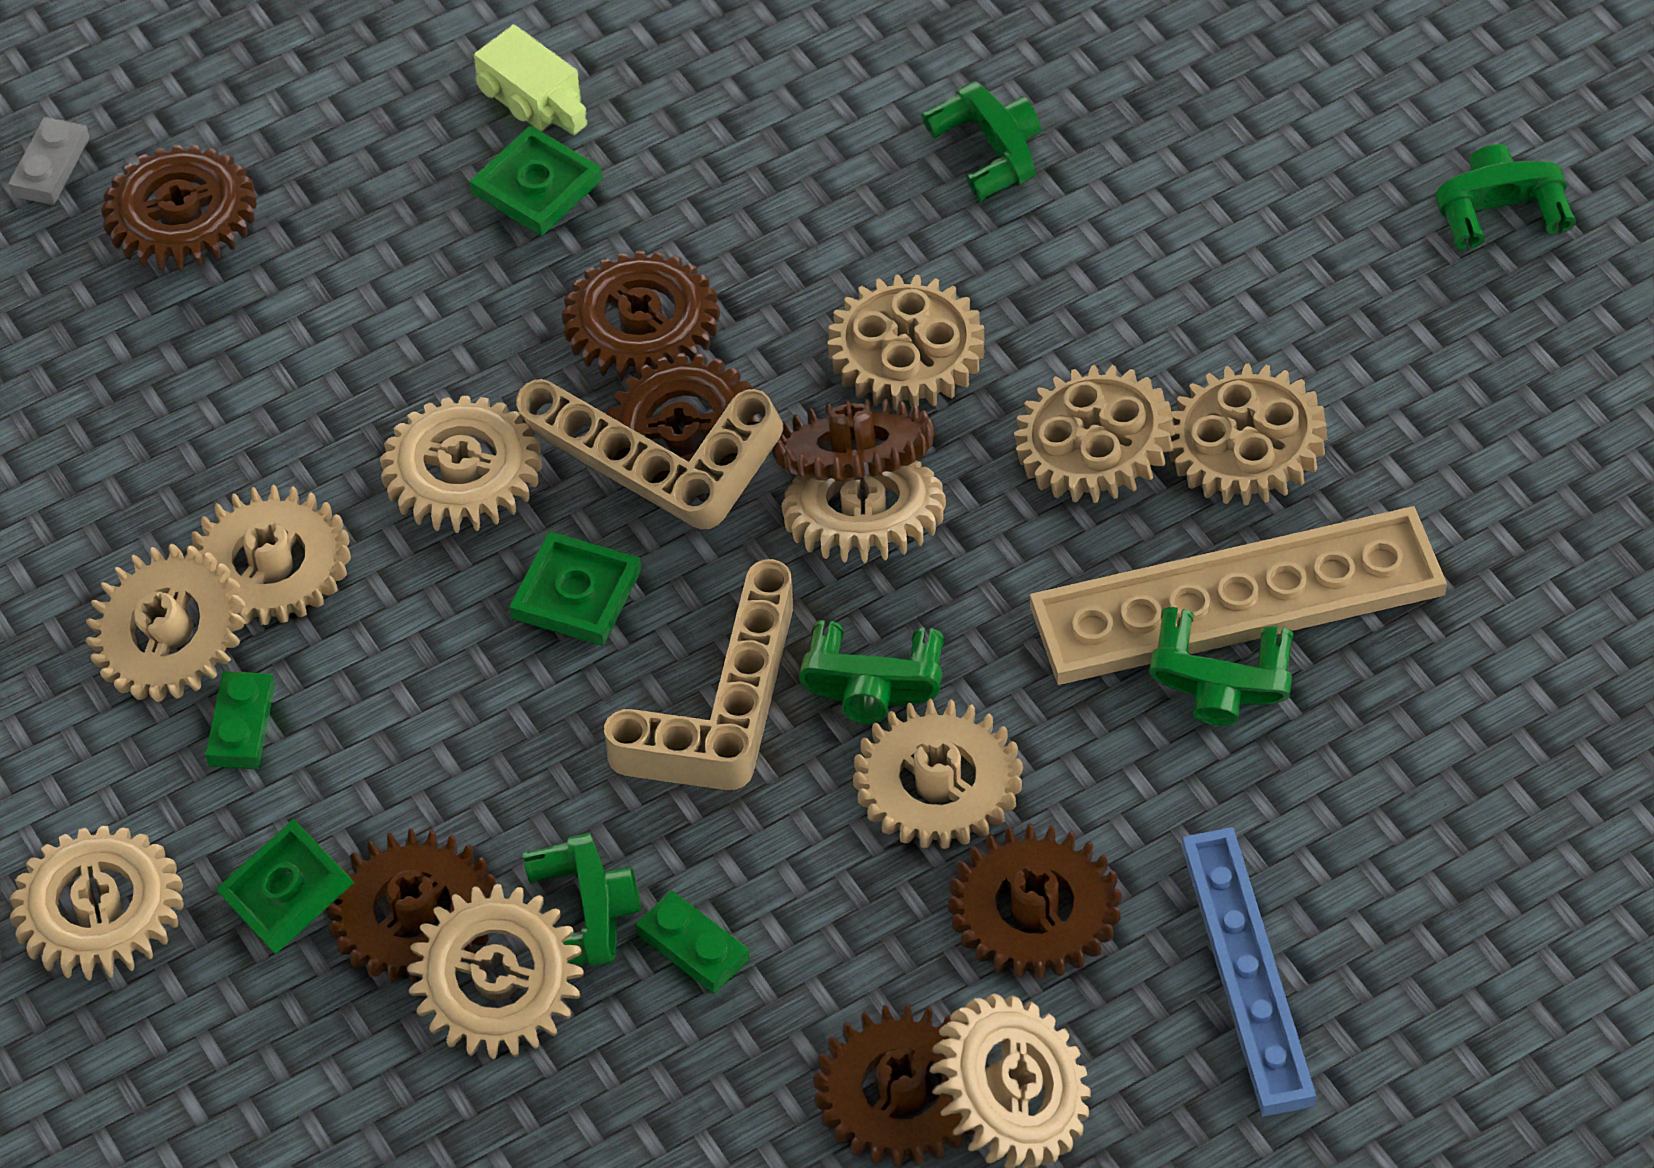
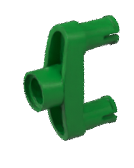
M973 81L956 90L955 96L921 113L923 124L933 139L968 121L971 123L975 122L1000 156L999 159L986 167L966 175L967 183L972 193L976 194L979 202L1014 183L1019 186L1036 177L1035 167L1026 141L1040 134L1042 127L1033 106L1026 97L1021 96L1003 105L985 87Z
M1501 144L1488 145L1475 151L1469 158L1471 171L1449 179L1435 193V200L1440 214L1447 217L1454 237V244L1458 250H1466L1467 244L1465 239L1468 240L1470 249L1480 246L1485 240L1484 232L1481 230L1475 213L1476 210L1534 200L1539 204L1545 221V228L1549 234H1557L1558 228L1556 223H1558L1561 233L1571 230L1576 224L1575 216L1572 214L1565 194L1567 183L1561 167L1558 164L1547 161L1513 162L1509 148Z
M1167 607L1161 611L1158 648L1152 651L1149 674L1154 680L1164 686L1194 696L1193 717L1196 720L1217 726L1232 725L1238 721L1240 704H1276L1290 697L1292 675L1288 672L1291 642L1293 641V632L1291 630L1282 628L1281 636L1277 637L1278 627L1267 626L1262 628L1258 667L1190 655L1188 647L1194 614L1189 610L1182 609L1181 617L1178 618L1176 626L1178 608Z
M820 620L813 624L809 652L802 658L799 673L800 683L813 694L842 701L843 713L854 722L861 724L878 723L886 717L888 706L925 703L929 699H934L939 694L943 674L939 661L944 644V636L940 631L930 628L928 643H924L925 628L916 629L912 634L910 658L907 660L879 656L839 654L841 641L844 636L843 627L837 622L830 621L828 634L824 635L825 620Z
M590 833L568 837V842L530 852L529 850L524 851V865L530 884L575 874L579 880L586 926H582V931L573 933L572 936L563 942V945H576L581 948V954L567 961V963L576 966L589 963L591 967L614 962L617 945V917L642 911L639 890L632 867L629 866L605 872Z

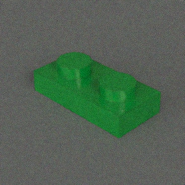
M222 672L205 754L208 766L259 769L275 689L273 674Z
M673 890L636 923L637 935L713 994L750 960L749 948Z

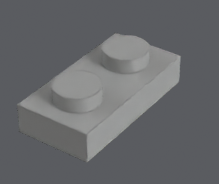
M44 117L8 183L11 196L55 205L89 140L87 126Z

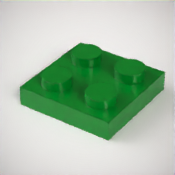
M530 125L475 175L469 183L471 194L540 236H543L602 180V170L597 164Z
M548 531L509 607L511 619L604 646L642 570L641 558Z
M293 818L219 885L216 890L264 943L277 954L354 882Z

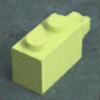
M515 24L474 53L477 74L475 80L478 87L487 97H495L506 105L518 120H526L540 131L554 123L572 135H575L587 126V119H585L586 108L580 103L577 70Z

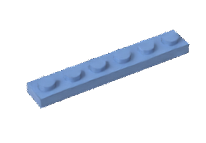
M1234 828L1182 837V851L1262 1117L1315 1107L1316 1093Z

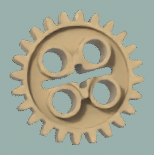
M895 275L894 285L888 287L879 278L876 279V291L871 292L867 288L860 286L858 287L859 300L845 297L844 310L834 311V324L828 327L829 358L832 359L834 374L842 373V385L844 387L855 384L857 398H861L869 392L873 393V405L878 406L885 398L891 399L893 410L898 409L899 402L902 400H909L911 407L913 405L919 406V399L926 398L932 406H936L938 393L941 392L952 399L955 397V384L967 388L969 386V373L978 374L979 359H984V325H980L979 311L970 310V299L968 297L956 300V287L952 286L943 292L939 291V279L936 278L927 287L921 286L920 275H915L911 284H904L901 276Z
M1245 364L1241 375H1235L1232 369L1227 366L1224 369L1225 378L1218 380L1214 375L1206 374L1207 386L1205 388L1194 383L1190 384L1191 398L1179 396L1177 398L1178 411H1171L1175 435L1171 436L1173 449L1169 451L1170 461L1175 462L1177 475H1187L1188 487L1190 489L1203 484L1205 498L1211 497L1218 490L1222 491L1223 503L1228 504L1234 494H1241L1243 504L1248 505L1251 495L1256 493L1266 503L1269 502V490L1275 488L1279 493L1286 496L1288 495L1287 482L1289 480L1303 485L1305 483L1303 470L1316 472V457L1325 455L1324 441L1327 440V428L1323 406H1318L1315 391L1306 393L1304 380L1300 379L1290 384L1289 372L1287 370L1273 378L1270 373V365H1265L1259 375L1252 374L1250 364Z
M1092 365L1088 376L1081 377L1080 373L1073 369L1071 370V381L1066 383L1057 376L1054 377L1055 389L1049 391L1039 387L1037 393L1040 402L1026 401L1024 404L1027 415L1017 416L1019 430L1014 432L1017 444L1016 451L1020 465H1024L1027 478H1036L1038 489L1040 490L1051 486L1055 498H1059L1067 490H1070L1073 502H1078L1084 492H1090L1091 499L1095 503L1098 502L1101 491L1107 490L1116 499L1118 498L1119 486L1125 485L1132 491L1137 490L1135 478L1140 476L1151 480L1153 475L1150 465L1164 466L1163 452L1172 451L1173 449L1171 436L1175 435L1173 417L1169 401L1164 400L1162 389H1153L1149 377H1145L1137 382L1133 369L1127 371L1122 377H1118L1115 365H1112L1105 375H1099L1096 365Z

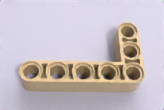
M540 379L526 383L520 389L516 401L519 413L540 438L698 529H711L724 520L783 432V422L770 398L764 392L756 389L745 390L738 393L732 399L688 462L549 381ZM553 403L546 413L536 415L540 407ZM758 413H765L764 418L759 423L747 425L748 420ZM591 425L590 430L584 436L574 438L580 428ZM631 448L624 458L613 460L619 450ZM730 453H737L736 459L732 463L719 466L724 456ZM670 471L663 481L652 483L653 478L658 473ZM710 494L703 504L691 506L693 500L698 495Z
M774 559L762 560L751 566L746 575L710 720L634 709H623L614 712L608 717L604 724L607 759L610 767L616 773L630 777L721 790H736L750 782L754 773L793 612L791 572L784 563ZM675 749H684L681 751H673ZM726 756H735L733 758H723Z

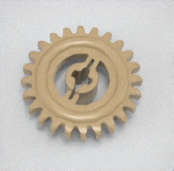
M461 396L458 403H453L451 398L448 397L442 399L440 407H436L432 403L423 405L424 414L421 415L417 412L408 414V424L400 423L393 428L395 437L388 438L384 443L386 453L380 458L383 469L381 479L383 485L387 488L389 500L396 502L399 498L398 505L402 515H406L409 508L414 506L413 513L417 525L422 524L424 516L431 513L432 524L436 531H439L444 518L450 517L454 532L459 533L463 517L467 516L474 529L478 531L480 528V514L484 512L497 525L499 523L497 506L501 505L507 508L509 513L514 515L516 505L513 495L520 496L524 502H528L529 489L526 483H529L532 487H537V472L542 469V459L539 455L541 452L540 442L534 438L532 428L527 423H523L521 414L516 411L508 413L507 405L501 402L490 407L489 398L484 397L479 398L476 403H471L469 396ZM470 436L485 440L494 448L496 456L482 453L479 442ZM425 463L440 467L442 481L434 478L427 471Z
M915 460L914 463L908 466H900V469L897 471H885L881 476L872 477L869 475L859 480L847 478L845 481H835V479L830 478L826 481L816 480L815 477L807 479L797 475L792 480L793 484L784 492L785 499L782 503L786 530L792 532L796 543H800L804 535L805 547L808 552H812L815 543L821 540L822 555L824 559H827L830 549L835 545H839L841 559L845 563L848 559V552L853 547H858L862 561L866 563L871 546H876L880 550L883 560L886 561L888 558V543L890 542L897 544L900 552L905 555L907 552V535L913 537L918 546H922L923 527L930 536H934L936 524H941L943 521L946 498L943 493L942 482L934 477V472L927 467H921V462ZM861 487H865L866 491L865 514H863ZM885 488L890 489L899 497L898 501L888 510L886 509ZM839 491L842 513L836 512L828 505L829 500Z
M275 485L271 486V494L268 501H262L256 488L252 487L250 505L247 506L233 493L232 504L234 512L229 513L223 510L220 504L216 503L215 514L219 523L210 522L207 517L203 516L201 518V526L206 536H201L197 531L192 532V543L200 552L201 560L203 561V554L205 552L211 553L216 558L217 564L223 563L230 569V578H234L240 584V591L237 596L245 601V606L238 615L245 620V624H248L254 617H258L260 625H268L271 617L275 616L280 623H285L289 620V613L294 612L298 617H303L307 615L305 606L311 605L317 608L324 604L322 594L333 595L338 590L336 581L345 578L347 575L345 565L351 559L348 549L349 535L343 529L341 517L334 515L332 518V510L328 502H324L321 509L316 511L317 502L312 492L308 494L307 500L299 505L298 492L294 486L291 487L290 495L285 501H280L278 489ZM298 541L305 550V558L300 568L289 578L285 579L293 569L291 549ZM244 546L248 568L242 575H239L234 568V559L239 549Z
M170 544V554L168 559L165 560L164 556L155 547H151L150 553L152 558L151 564L148 566L138 556H131L135 567L134 574L131 575L121 568L115 567V572L121 581L120 587L111 586L105 582L101 583L103 590L111 599L109 602L91 601L92 606L103 615V618L97 620L90 618L86 620V623L94 632L101 635L95 638L87 637L86 643L91 649L101 652L100 654H92L91 661L97 667L102 668L100 670L101 677L107 682H114V687L120 693L131 691V694L137 700L145 699L150 694L156 702H159L166 697L169 690L171 695L178 699L183 696L186 685H189L194 691L199 690L203 675L214 679L217 676L215 664H227L231 660L225 653L226 648H235L240 643V639L232 632L242 629L245 624V620L238 615L244 609L245 601L237 596L240 591V584L234 578H230V569L223 563L217 564L216 558L209 552L203 554L202 561L200 552L190 545L187 547V556L184 559L181 550L176 545ZM192 597L198 603L200 612L198 630L190 643L180 651L168 655L170 650L182 647L192 635L193 621L186 612ZM137 626L149 638L145 652H142L137 645L135 635Z
M929 699L926 713L923 717H920L914 710L913 705L908 703L906 709L907 721L904 723L896 718L893 711H890L888 713L890 732L883 730L878 723L873 724L872 736L875 743H871L868 738L861 740V752L864 757L861 754H857L854 758V767L857 772L853 776V785L859 790L857 796L858 803L862 807L868 808L867 818L872 822L882 821L883 833L889 835L900 830V842L909 843L914 837H918L920 839V847L928 848L933 840H938L941 848H949L953 838H956L960 844L966 845L970 843V833L973 832L980 837L989 835L988 823L1001 825L1005 822L1004 811H1011L1016 807L1014 795L1022 790V780L1019 776L1023 771V764L1020 759L1016 758L1018 754L1016 742L1012 741L1008 746L1004 747L1008 739V732L1005 726L1000 727L997 733L991 734L993 717L990 713L985 716L984 721L976 725L975 708L972 704L968 706L967 712L961 718L956 717L955 703L952 699L949 700L943 715H938L933 700ZM961 756L973 767L976 775L973 786L961 779ZM905 768L915 775L917 793L924 800L931 803H944L950 800L953 802L935 805L926 804L914 799L903 788L900 780L901 771Z
M100 826L96 835H91L87 828H82L78 831L77 839L73 840L67 834L61 835L59 837V847L55 848L52 845L46 844L41 848L44 856L43 859L31 858L26 862L29 873L20 874L16 878L15 882L19 890L13 892L10 897V902L14 908L10 914V920L13 926L17 928L16 938L21 945L27 944V952L31 959H37L39 953L43 951L42 962L47 971H51L54 963L60 958L61 969L66 978L71 977L72 969L77 963H81L84 976L88 981L92 979V971L96 963H101L107 976L112 978L114 974V960L118 958L130 971H133L134 961L132 952L134 950L143 953L147 959L151 960L153 952L148 939H156L161 944L167 945L168 937L161 924H168L172 928L178 927L177 915L171 907L176 910H182L183 900L179 894L183 889L182 880L176 875L175 861L165 858L164 847L159 844L150 845L149 838L145 834H138L131 839L129 828H120L114 835H110L108 826ZM101 870L119 873L131 882L133 886V899L126 912L124 911L115 880L108 874L102 873ZM82 874L74 882L70 891V898L80 925L77 926L71 924L60 915L58 905L59 897L65 886L75 877ZM91 874H93L101 903H98L102 923H99L95 908L98 906L91 885Z
M496 884L493 887L491 897L485 899L480 888L475 886L472 889V902L468 904L459 895H453L452 902L455 911L450 913L441 907H436L434 913L440 924L438 926L431 924H422L420 926L421 932L429 939L428 943L419 942L411 945L412 952L422 957L423 961L410 964L407 967V971L410 975L423 977V979L412 985L409 993L412 996H427L418 1006L417 1014L425 1016L436 1013L430 1024V1032L436 1034L448 1026L450 1029L447 1036V1045L451 1048L463 1036L466 1037L467 1053L469 1056H473L481 1042H485L489 1057L495 1059L500 1043L505 1042L512 1056L517 1057L519 1053V1039L523 1037L533 1048L537 1049L539 1047L537 1029L541 1028L555 1036L557 1029L551 1016L554 1014L566 1019L571 1017L569 1008L561 1001L562 998L578 999L580 997L579 990L567 983V980L582 977L584 974L583 969L569 964L567 961L579 956L581 948L576 945H563V942L572 936L573 928L571 926L554 928L555 923L560 918V910L552 909L542 915L540 911L544 901L543 897L536 896L526 905L523 903L524 892L521 887H517L510 898L505 899L501 885ZM489 933L508 934L520 940L531 952L535 967L534 970L520 967L513 952L503 945L491 944L482 947L476 954L464 951V948L475 938ZM462 960L468 961V962H471V963H474V964H467V963L462 962ZM496 963H503L508 977L499 976L496 979V983H489L484 969L493 970ZM456 970L471 974L476 989L482 996L490 1000L508 998L516 992L517 988L527 990V992L514 1004L501 1008L482 1007L470 1001L460 990L456 979Z
M992 994L984 1000L975 998L965 1008H959L954 1011L950 1017L952 1022L945 1024L939 1030L941 1036H949L950 1039L942 1040L932 1048L933 1053H943L948 1059L941 1060L930 1069L931 1073H942L948 1076L949 1079L933 1090V1094H950L954 1098L941 1111V1115L961 1113L963 1116L959 1125L953 1130V1134L959 1135L973 1129L975 1136L968 1150L974 1151L990 1143V1153L986 1157V1162L992 1163L997 1161L1007 1153L1008 1159L1005 1162V1168H1015L1023 1161V1168H1035L1040 1164L1049 1165L1055 1162L1059 1155L1071 1151L1073 1140L1081 1137L1083 1133V1126L1080 1121L1089 1117V1109L1082 1101L1090 1097V1089L1080 1081V1079L1088 1074L1086 1067L1076 1065L1075 1059L1080 1056V1052L1075 1046H1067L1066 1042L1069 1038V1033L1065 1028L1056 1031L1054 1029L1055 1018L1048 1013L1040 1018L1039 1008L1036 1004L1029 1002L1023 1006L1022 1001L1014 995L1009 996L1005 1000L997 994ZM995 1044H1002V1059L985 1068L986 1058ZM1044 1082L1043 1104L1036 1115L1028 1116V1100L1038 1095Z

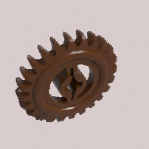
M174 145L171 152H166L164 148L155 149L154 157L143 154L138 157V165L132 163L123 167L124 175H116L111 180L112 187L104 193L106 203L101 208L104 218L103 226L106 234L111 236L114 248L119 249L122 245L124 255L128 260L132 258L133 252L138 249V258L142 267H146L148 258L155 254L160 271L164 270L165 262L169 256L174 257L179 271H183V262L186 255H191L197 266L201 268L203 264V250H208L219 261L220 250L218 242L226 243L231 250H235L236 244L232 231L238 232L243 238L247 237V227L243 219L252 224L255 220L253 209L257 206L256 196L253 193V181L246 177L245 168L234 164L233 157L229 155L219 157L218 150L209 148L204 153H201L200 145H191L188 151H183L181 145ZM192 183H197L200 186L195 187ZM158 189L156 193V199L147 201L148 198ZM209 206L208 210L202 214L201 208Z
M636 251L634 258H629L626 253L617 254V262L614 263L605 258L600 261V270L593 267L585 270V279L574 281L572 283L573 292L568 293L564 298L566 308L562 311L561 318L565 325L564 336L568 342H571L573 354L579 355L581 350L584 349L583 361L586 367H590L593 360L599 357V371L602 376L606 375L608 367L613 363L616 364L617 375L620 381L624 380L625 373L629 367L635 368L637 378L640 380L643 378L641 367L648 365L656 370L658 369V359L661 357H666L670 364H674L676 356L679 353H685L692 362L698 354L695 344L700 345L703 350L707 351L710 347L708 333L712 337L717 334L716 321L720 317V309L716 304L717 293L709 287V278L705 275H697V267L692 264L682 266L680 257L672 256L667 261L664 260L663 252L656 251L651 258L646 257L644 251ZM653 290L666 295L674 304L675 311L671 320L662 315L660 297ZM610 303L618 308L621 331L614 328L606 319V311Z
M679 353L674 364H669L666 357H661L658 359V369L653 370L648 365L641 367L643 378L640 380L631 376L628 377L625 381L630 390L628 392L617 391L613 396L620 407L609 408L606 414L648 439L663 438L671 452L689 462L732 399L738 393L752 389L749 382L740 381L741 375L738 369L730 368L725 370V364L722 359H715L707 366V358L703 353L697 354L691 363L688 362L685 353ZM680 396L698 397L709 403L714 413L699 414L692 404L677 401L664 407L658 417L651 418L659 406L669 399ZM754 415L748 420L747 425H755L761 420L757 415ZM631 448L619 450L615 454L614 460L624 458ZM730 453L724 456L719 466L732 463L736 459L737 453ZM670 471L658 473L653 478L652 483L663 481ZM705 494L697 496L699 500L705 501Z
M868 398L865 399L864 404H851L849 400H846L845 405H840L834 409L827 403L825 408L826 419L823 420L817 419L813 409L809 408L807 414L808 425H803L799 416L795 414L792 419L793 431L788 423L784 421L783 432L773 447L772 452L773 457L781 468L791 474H799L803 478L810 479L815 477L816 480L826 481L830 478L835 479V481H845L847 478L859 480L869 475L872 477L881 476L885 471H897L900 469V466H908L914 463L916 459H920L933 444L934 427L927 412L922 410L920 413L917 405L912 406L908 416L904 401H900L897 412L891 414L890 404L886 398L883 399L882 410L877 413H872L871 403ZM875 439H880L885 442H883L881 445L876 446ZM851 440H855L856 450H852ZM830 444L832 446V452L823 449Z
M1029 823L1026 828L1024 841H1018L1013 834L1012 828L1007 827L1005 831V846H1000L995 842L993 836L989 834L986 837L987 856L979 853L978 849L972 846L969 857L973 867L967 866L964 861L958 863L957 874L962 882L957 878H953L950 881V892L953 896L948 900V910L954 915L952 918V928L956 932L963 933L961 937L962 946L968 949L976 948V960L985 962L994 958V970L997 972L1004 971L1010 965L1014 967V976L1018 978L1023 977L1027 969H1032L1036 979H1043L1048 968H1051L1057 976L1065 975L1066 963L1071 964L1075 968L1084 967V954L1090 957L1100 955V942L1105 943L1113 939L1112 926L1120 921V910L1117 907L1122 901L1121 891L1114 889L1117 885V874L1115 871H1110L1106 876H1103L1108 866L1106 855H1101L1097 861L1090 862L1093 857V843L1091 841L1086 842L1084 848L1076 852L1074 850L1075 833L1073 831H1070L1067 838L1061 844L1056 843L1053 825L1048 827L1043 840H1037L1033 825ZM1058 882L1068 890L1074 902L1072 912L1064 923L1058 917ZM1007 886L1011 891V915L1015 923L1023 929L1042 931V933L1022 932L1012 928L1001 918L996 908V901L1003 888Z
M410 828L406 844L402 847L399 846L393 834L389 832L387 834V851L385 852L380 851L369 840L367 849L370 860L368 862L360 859L356 853H351L350 861L355 874L347 873V875L354 883L326 908L327 917L331 920L328 926L329 933L333 938L338 939V951L344 955L350 954L351 965L360 968L367 965L368 974L371 977H378L386 970L389 982H397L402 974H408L410 983L419 982V976L410 975L407 971V967L410 964L423 961L422 957L412 952L411 945L419 942L428 943L429 939L426 936L416 938H404L401 936L403 934L410 936L423 934L420 930L422 924L435 925L437 917L434 909L437 907L436 903L446 894L450 897V913L455 911L452 902L453 895H459L468 904L472 902L473 887H479L486 899L491 897L493 887L496 885L495 877L492 874H487L488 868L484 858H479L477 863L472 865L474 851L471 845H466L464 851L457 855L456 839L453 835H450L447 843L442 848H438L437 836L433 829L429 831L424 845H419L414 830ZM386 892L390 915L379 924L375 918L376 908ZM488 934L475 938L464 948V951L476 954L473 945L480 946L486 944L489 941Z
M908 1003L905 1004L899 1021L894 1020L888 1006L884 1005L882 1007L881 1024L876 1025L870 1019L868 1013L863 1011L861 1014L862 1032L859 1033L848 1022H844L843 1037L846 1044L838 1042L833 1036L829 1037L828 1050L833 1058H828L825 1054L818 1056V1067L825 1075L820 1072L815 1073L813 1084L819 1091L815 1095V1106L823 1110L822 1124L828 1128H835V1141L845 1143L852 1140L851 1153L854 1155H860L867 1149L871 1150V1162L880 1163L886 1155H890L895 1167L902 1165L905 1156H910L915 1165H922L924 1163V1153L929 1152L934 1158L942 1159L944 1158V1144L956 1149L963 1146L962 1134H953V1130L963 1118L961 1113L941 1115V1111L954 1100L950 1094H940L937 1103L922 1115L911 1119H894L896 1115H910L923 1107L927 1098V1073L933 1065L941 1060L948 1059L943 1053H933L932 1048L940 1041L950 1039L949 1036H941L939 1033L941 1027L952 1022L950 1015H947L944 1022L938 1027H934L931 1007H927L920 1021L916 1022L913 1020L911 1006ZM987 1062L985 1064V1068L989 1067V1064ZM878 1065L879 1100L874 1107H871L863 1094V1084L868 1073ZM937 1073L941 1083L949 1080L948 1076ZM973 1129L964 1132V1134L975 1133Z

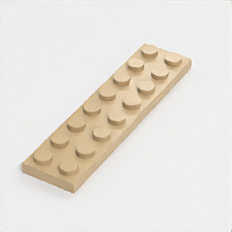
M1415 506L1032 593L1030 594V608L1057 685L1150 664L1152 651L1158 648L1161 611L1167 607L1178 608L1176 626L1178 618L1181 617L1182 609L1189 610L1194 614L1188 653L1191 655L1260 639L1261 629L1267 626L1278 627L1277 634H1281L1282 628L1294 631L1445 596L1447 582Z

